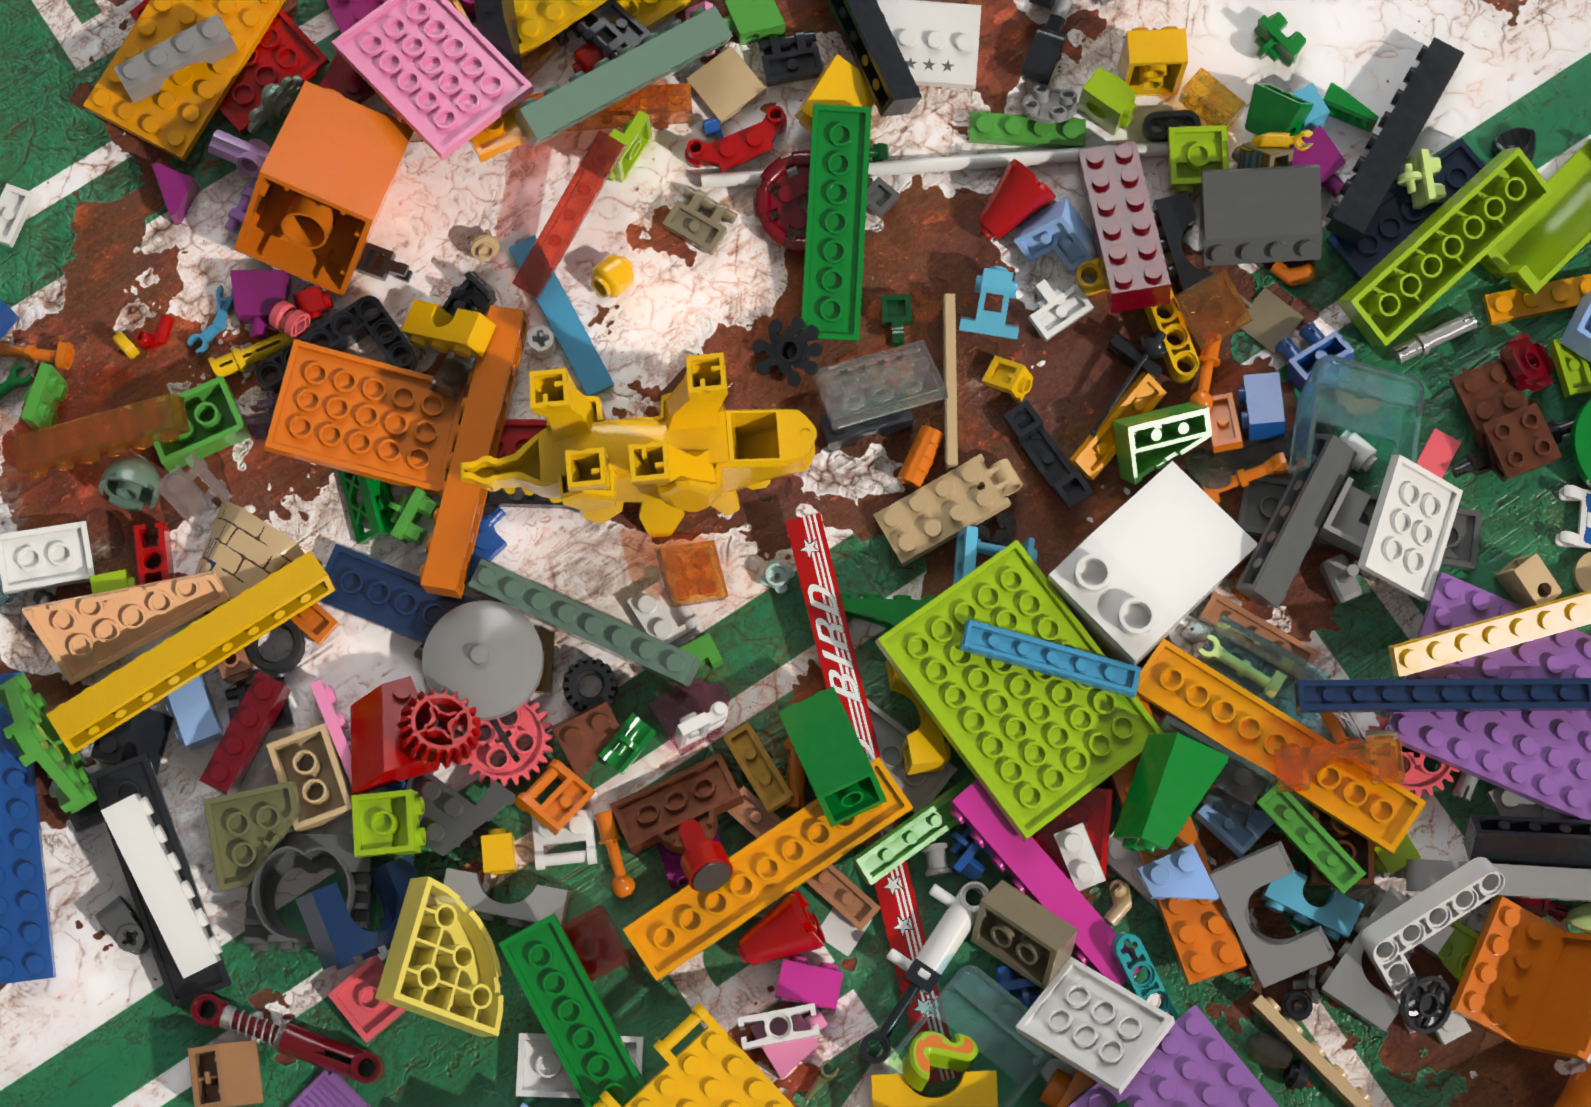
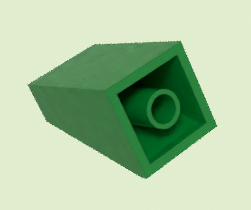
M834 686L827 690H821L815 693L814 696L799 703H793L786 709L778 712L831 827L887 802L875 772Z
M1180 733L1148 734L1113 838L1122 841V847L1133 852H1139L1141 849L1154 853L1155 849H1168L1226 765L1229 756Z

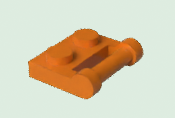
M553 759L546 766L547 770L526 792H521L514 802L520 810L528 812L556 836L593 797L596 791L562 762ZM555 778L560 779L563 783L540 805L535 799Z

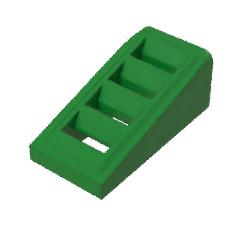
M1333 82L1330 83L1323 98L1330 111L1328 116L1369 133L1372 132L1379 116Z

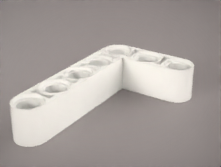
M1477 857L1367 926L1361 933L1360 942L1385 987L1400 1004L1403 992L1408 986L1409 981L1416 977L1404 953L1486 902L1503 889L1505 885L1504 876L1487 858Z

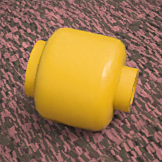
M614 254L606 256L591 271V285L593 289L602 297L617 298L634 282L632 263L626 257Z

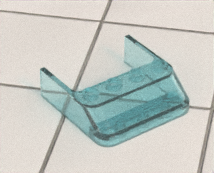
M1326 355L1318 359L1314 363L1298 399L1288 473L1294 475L1310 468L1316 422L1388 440L1395 446V455L1400 454L1416 463L1425 394L1421 381L1413 376L1335 355Z
M968 965L960 968L939 991L892 1049L889 1058L895 1061L928 1018L936 1016L956 1033L971 1037L975 1041L978 1051L1013 1080V1090L1000 1105V1107H1012L1053 1054L1017 1033L1015 1026L1029 1009L980 968Z

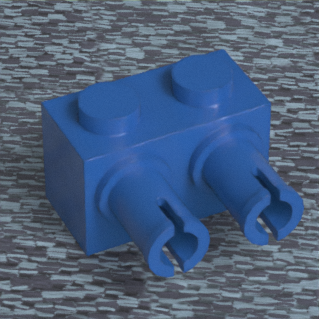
M1314 322L1308 323L1310 329L1304 325L1299 331L1300 337L1310 346L1301 352L1290 337L1284 338L1286 344L1280 340L1275 346V351L1288 363V380L1305 399L1354 369V349L1337 330L1325 337Z

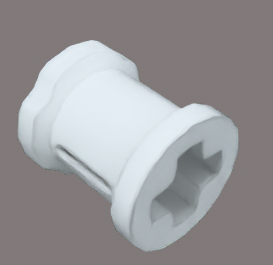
M537 326L530 330L528 343L532 354L538 359L550 358L556 351L553 332L546 326ZM540 339H545V346L539 347Z

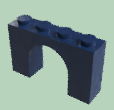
M410 854L370 871L384 911L383 922L377 932L366 931L353 921L336 882L295 899L323 970L334 965L337 971L355 964L353 958L359 955L362 961L380 954L378 948L384 945L387 951L390 949L410 878H419Z

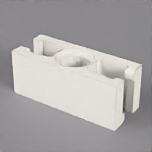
M815 1003L738 1017L737 1021L740 1031L745 1030L744 1024L763 1022L767 1035L765 1038L747 1042L746 1036L741 1037L743 1051L820 1036L818 1024L813 1025V1030L795 1032L793 1031L791 1017L810 1012L811 1016H816ZM777 1018L784 1019L788 1024L786 1033L781 1036L774 1035L769 1029L770 1023Z

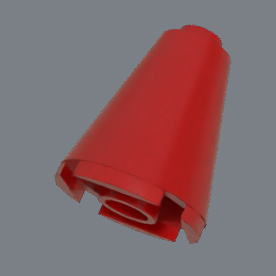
M1013 159L1006 167L977 220L980 224L978 230L989 240L993 237L1000 240L1052 203L1056 198V195L1044 182L1041 183L1031 170L1016 159Z
M798 890L788 895L739 938L740 945L736 948L744 963L749 962L752 966L820 949L825 946L826 940L816 915H812L807 909L810 905Z

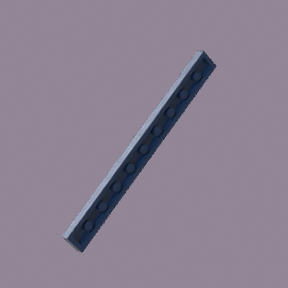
M1591 678L1297 680L1294 682L1296 713L1591 711Z

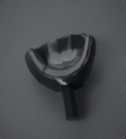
M1527 127L1511 128L1493 140L1491 146L1496 155L1503 149L1520 147L1527 158L1532 161L1536 149V133L1533 129H1528Z

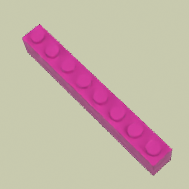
M975 779L948 803L952 807L949 811L950 814L960 825L966 823L973 831L970 834L973 841L980 848L986 846L993 855L990 858L991 861L1001 872L1006 869L1013 878L1011 881L1013 887L1020 890L1023 894L1026 893L1032 900L1043 905L1047 910L1078 929L1073 947L1075 950L1072 954L1079 962L1084 965L1088 964L1093 970L1120 986L1125 984L1127 981L1111 949L1112 940L1117 934L1032 836L1025 841L1021 839L979 781ZM1124 943L1121 951L1128 953L1132 961L1138 959L1132 956L1130 949ZM1143 966L1137 967L1134 970L1133 975H1135Z

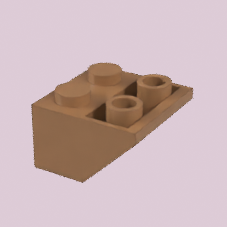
M257 1040L219 1043L188 1049L194 1107H242L264 1103Z

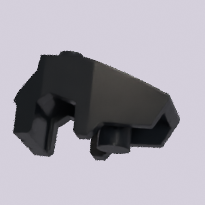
M468 271L464 274L466 280L460 286H454L451 289L450 296L442 306V309L449 313L452 319L458 308L480 312L484 315L489 311L490 305H494L497 301L495 291L475 271Z

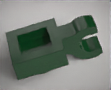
M910 294L881 295L882 327L891 326L892 348L904 347V326L912 325Z

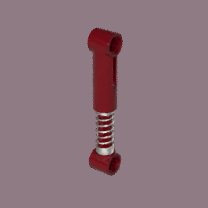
M207 993L196 997L191 1004V1015L199 1024L218 1029L222 1027L230 1031L237 1030L238 1034L245 1033L246 1037L253 1036L254 1040L259 1038L262 1043L267 1041L270 1046L273 1045L278 1048V1052L360 1083L375 1084L385 1074L386 1067L384 1061L380 1056L292 1023H288L287 1026L284 1024L279 1026L276 1025V1021L273 1023L268 1022V1018L262 1020L260 1015L254 1017L252 1013L246 1014L245 1010H242V1012L238 1011L237 1007L230 1005L229 1002L224 1001L218 996ZM208 1002H213L216 1006L215 1014L211 1018L206 1019L203 1016V1007ZM326 1050L353 1059L351 1065L324 1056ZM369 1059L373 1060L375 1063L374 1073L371 1076L364 1077L360 1070L362 1063Z

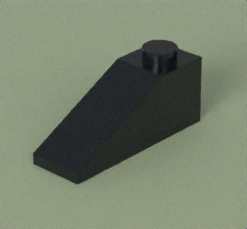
M474 0L479 32L523 75L514 0Z

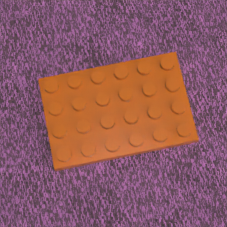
M294 339L264 451L413 490L417 487L428 494L440 496V487L442 481L445 480L447 472V459L449 453L452 452L454 432L457 424H459L461 404L466 396L468 385Z

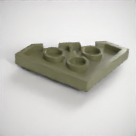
M296 781L203 800L219 891L253 884L256 872L267 857L277 849L301 812Z

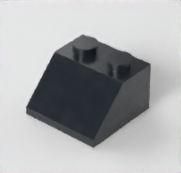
M147 708L95 740L90 756L99 762L115 765L148 753L157 776L174 717Z

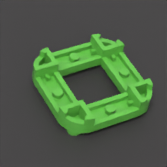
M21 672L0 685V703L10 715L12 714L14 723L3 729L4 734L17 747L20 755L18 758L25 767L35 761L42 766L59 786L55 789L60 808L65 813L70 811L73 814L98 799L95 791L89 785V773L83 767L87 764L80 751L73 755L70 753L46 716L49 713L47 702L39 692L34 694L30 688L32 687L29 680Z

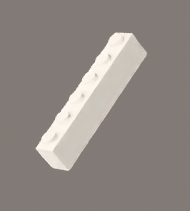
M133 794L101 810L183 979L220 961L219 954L223 952L221 945L215 936L210 937L205 927L209 924L208 919L202 908L196 909L191 899L195 897V893L188 880L182 881L177 871L181 869L180 862L174 852L169 854L164 842L168 841L167 836L160 824L155 826L150 816L154 813V810L146 796L141 798L140 794Z

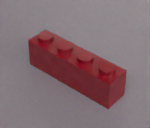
M259 671L256 673L199 781L225 795L238 792L291 692L285 684Z

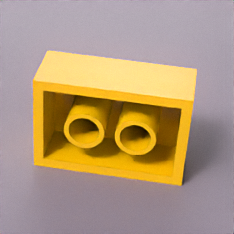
M1165 26L1161 29L1148 30L1146 27H1137L1127 31L1118 62V77L1137 92L1136 97L1178 94L1188 64L1186 28L1178 29L1176 26Z

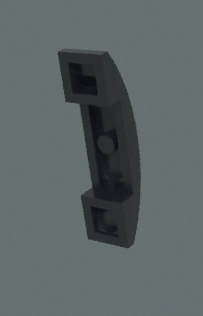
M1028 400L1003 414V419L1033 467L1069 510L1094 495V491L1079 470H1074L1046 431L1043 420Z

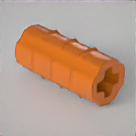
M921 425L917 436L914 437L915 440L911 449L908 450L909 453L905 462L902 463V468L897 477L898 481L917 490L922 487L936 454L940 451L939 448L945 437L942 432L930 426Z

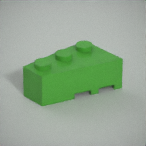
M1187 402L1113 420L1120 478L1135 485L1142 481V477L1151 471L1164 467L1165 463L1178 454L1183 455L1210 438L1212 430L1209 407Z

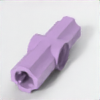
M217 129L208 147V153L236 164L237 169L248 177L259 175L271 150L260 139H251L247 142Z

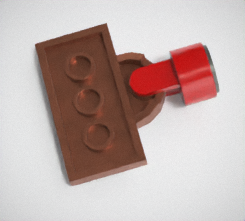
M720 753L610 804L632 855L659 842L667 850L676 854H683L680 860L681 868L690 887L697 892L717 890L725 885L732 876L733 866L721 843L712 839L715 837L718 829L717 815L743 804L744 801Z

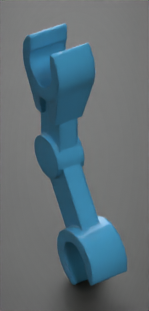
M222 285L216 290L218 310L213 323L201 334L191 335L187 341L190 348L196 341L203 342L202 346L195 351L197 355L205 354L209 347L208 343L228 326V314L234 305L233 291L231 290L230 297L223 298L224 288Z

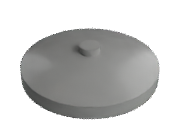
M488 600L462 604L446 613L431 629L422 654V670L429 690L434 688L437 694H441L442 689L446 688L447 695L450 696L458 691V699L461 701L468 698L469 704L467 708L476 707L475 717H480L481 721L504 717L524 705L538 687L544 668L543 646L536 629L528 618L507 604Z

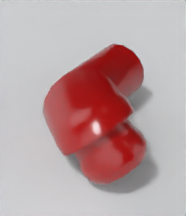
M161 314L156 330L139 332L135 338L136 344L146 351L166 344L175 319Z

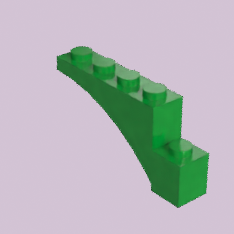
M840 593L846 617L870 622L889 630L937 597L936 595L923 596V600H914L909 595H894L893 599H881V595L865 594L863 598H851L850 594Z

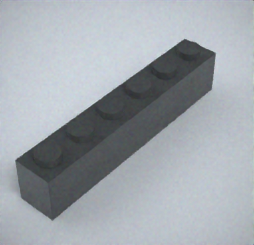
M1314 434L1235 587L1259 606L1279 608L1281 602L1286 597V592L1293 578L1299 572L1300 565L1307 551L1313 544L1315 535L1325 521L1326 514L1333 500L1339 494V489L1347 473L1352 468L1357 452L1336 435Z

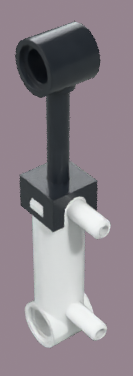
M973 881L969 882L959 890L956 897L937 884L932 886L929 894L945 904L948 909L913 961L894 948L886 956L889 961L906 971L902 978L910 984L879 1031L875 1030L874 1033L865 1035L860 1040L858 1053L864 1062L879 1064L889 1057L891 1052V1040L889 1037L919 991L926 995L931 993L975 924L979 905H969L965 899L966 892L968 890H975L982 899L989 893L988 888L984 884ZM870 1040H878L883 1046L882 1054L877 1058L871 1057L866 1051V1045Z

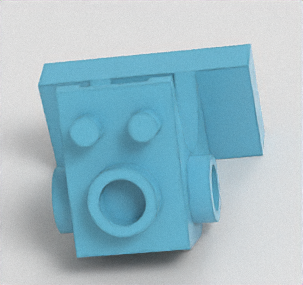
M991 266L990 268H984L983 276L977 275L974 293H980L976 318L961 316L959 330L1018 339L1019 325L1005 323L1009 298L1015 299L1018 284L1017 281H1012L1013 272H1008L1006 268L1001 266ZM986 293L1003 295L1001 312L983 310Z

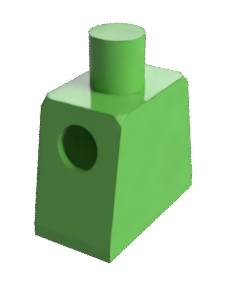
M774 0L724 1L726 16L723 19L731 33H735L740 45L769 39V35L777 34L778 37L785 35V22Z

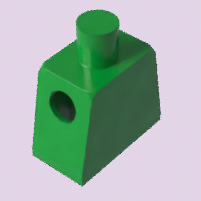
M1255 83L1245 129L1257 136L1268 132L1290 133V136H1296L1314 104L1269 83Z

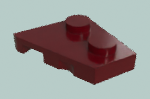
M338 52L319 85L322 88L333 89L345 98L358 104H362L376 94L375 90L355 72Z

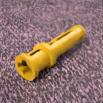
M281 332L241 350L239 347H234L230 353L215 359L210 357L208 360L216 378L219 376L226 377L238 371L243 373L248 369V365L273 356L291 344L294 339Z

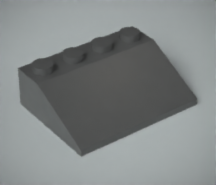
M1319 164L1201 171L1198 251L1204 266L1321 260L1322 205Z

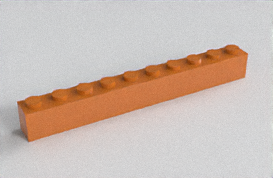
M490 305L488 315H484L496 327L483 357L475 356V359H477L475 368L469 372L468 386L470 388L468 396L462 400L461 413L463 416L461 424H457L455 428L454 441L456 444L454 452H450L447 459V469L449 470L447 480H443L440 487V497L442 498L440 508H436L433 515V525L435 526L433 536H429L426 543V553L428 554L426 564L422 565L419 571L420 585L427 593L462 599L488 491L478 485L459 481L458 465L462 462L476 461L486 455L493 458L497 457L530 323L524 310Z

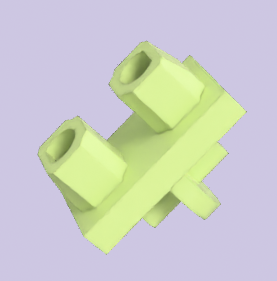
M1420 149L1416 155L1405 159L1406 164L1403 165L1404 173L1397 176V184L1407 186V192L1411 194L1413 209H1422L1429 203L1439 202L1446 197L1445 185L1434 183L1433 176L1440 173L1442 168L1439 157L1430 156L1429 149Z

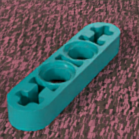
M1129 932L1118 933L1112 940L1111 949L1132 993L1146 1001L1151 994L1158 993L1161 998V1004L1158 1008L1173 1016L1174 1021L1177 1020L1179 1017L1139 937ZM1124 940L1133 942V945L1129 947L1132 956L1136 958L1141 957L1140 959L1132 961L1128 953L1121 951L1124 947ZM1139 966H1145L1148 972L1146 980L1136 983L1133 978L1134 970Z

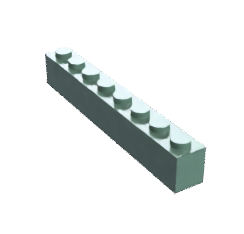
M716 6L707 10L705 7H701L689 15L690 19L682 23L678 19L665 28L666 32L660 35L654 32L641 40L643 44L636 48L629 45L617 53V58L611 61L608 58H604L593 65L594 70L587 74L584 71H580L568 79L570 83L562 87L559 84H555L543 92L545 96L538 100L531 97L522 102L514 119L531 147L539 145L725 45L733 35Z
M482 558L468 584L476 593L486 598L507 604L532 619L689 690L701 665V661L691 653Z

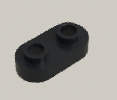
M1190 110L1152 112L1143 121L1142 133L1150 142L1168 141V127H1180L1181 125L1201 126V121L1198 115ZM1157 126L1161 129V132H1153L1151 127Z

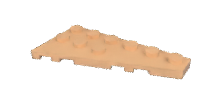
M209 571L22 608V613L70 685L227 601L230 595L215 571Z

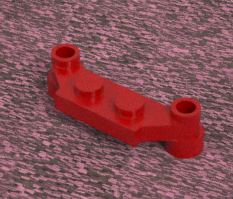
M775 105L767 110L762 122L714 142L705 143L700 139H692L688 142L685 149L686 163L693 168H700L707 164L718 167L720 172H723L774 151L773 142L777 135L782 134L786 130L787 117L783 109Z

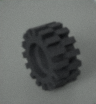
M588 657L587 660L582 661V659H579L577 664H571L568 667L569 671L565 672L563 676L562 688L567 702L577 712L583 711L605 699L609 705H613L614 698L618 694V683L614 671H612L607 663H603L598 658L593 660L592 657ZM593 675L601 680L602 689L598 695L585 697L579 692V683L585 676Z

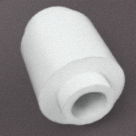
M1346 430L1339 437V439L1357 452L1352 463V469L1357 473L1362 469L1367 472L1377 461L1378 458L1374 456L1377 450L1356 432L1352 434L1349 430Z

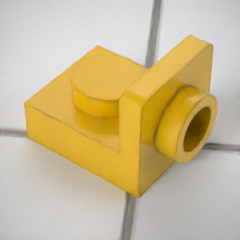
M995 355L982 381L986 386L1009 393L1015 401L1022 402L1025 394L1031 390L1033 376L1025 365Z

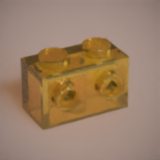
M1202 67L1184 85L1178 100L1186 109L1196 113L1208 126L1227 125V131L1240 118L1246 105L1242 99Z

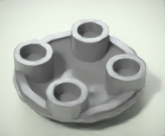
M1042 83L1034 85L1033 92L1025 96L1021 103L1022 112L1029 119L1049 124L1071 119L1077 113L1079 106L1077 93L1074 90L1053 89Z

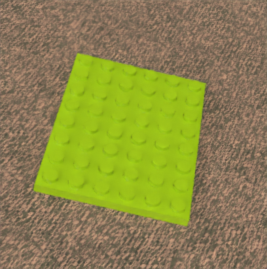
M1016 540L879 637L875 643L1021 839L1025 841L1143 751L1148 734L1164 732L1136 696L1129 698L959 650L964 623L967 619L1106 657L1020 542Z

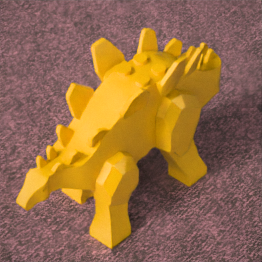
M723 352L686 356L687 371L684 379L673 392L661 395L660 415L655 417L606 420L600 398L583 395L577 390L566 368L530 371V409L532 413L547 417V428L532 437L513 455L499 459L486 455L476 461L460 463L458 465L459 481L478 485L489 492H496L503 488L510 495L514 494L515 487H521L528 496H532L535 493L541 497L549 498L552 503L562 502L564 506L582 510L585 519L597 523H605L622 512L624 502L640 503L639 518L648 536L652 538L667 537L673 534L685 515L684 510L698 512L711 506L724 515H731L740 509L737 490L746 487L751 490L766 488L770 484L771 479L805 472L812 464L816 453L815 440L817 438V430L812 422L796 409L726 410L724 400L728 395Z

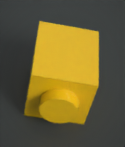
M506 829L488 830V835L481 836L483 871L485 875L517 873L514 835L507 833Z

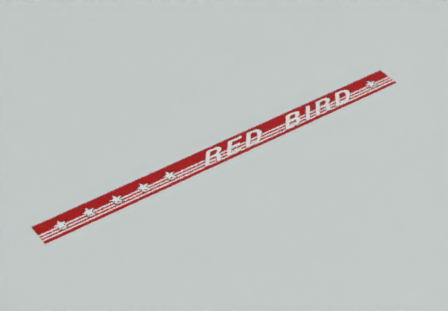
M816 513L787 520L785 523L826 690L834 686L871 763L878 757L881 759L821 514ZM897 820L865 841V848L897 827ZM905 861L874 884L890 949L894 948L913 961L925 944L926 937L907 861ZM894 964L901 994H903L910 983L902 978L906 971ZM935 985L929 995L919 991L906 1011L912 1039L920 1032L932 1030L943 1034L951 1041L938 985ZM930 1066V1076L926 1085L960 1077V1074L957 1071Z

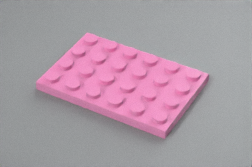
M387 0L331 41L333 48L442 160L534 92L533 85L448 0Z

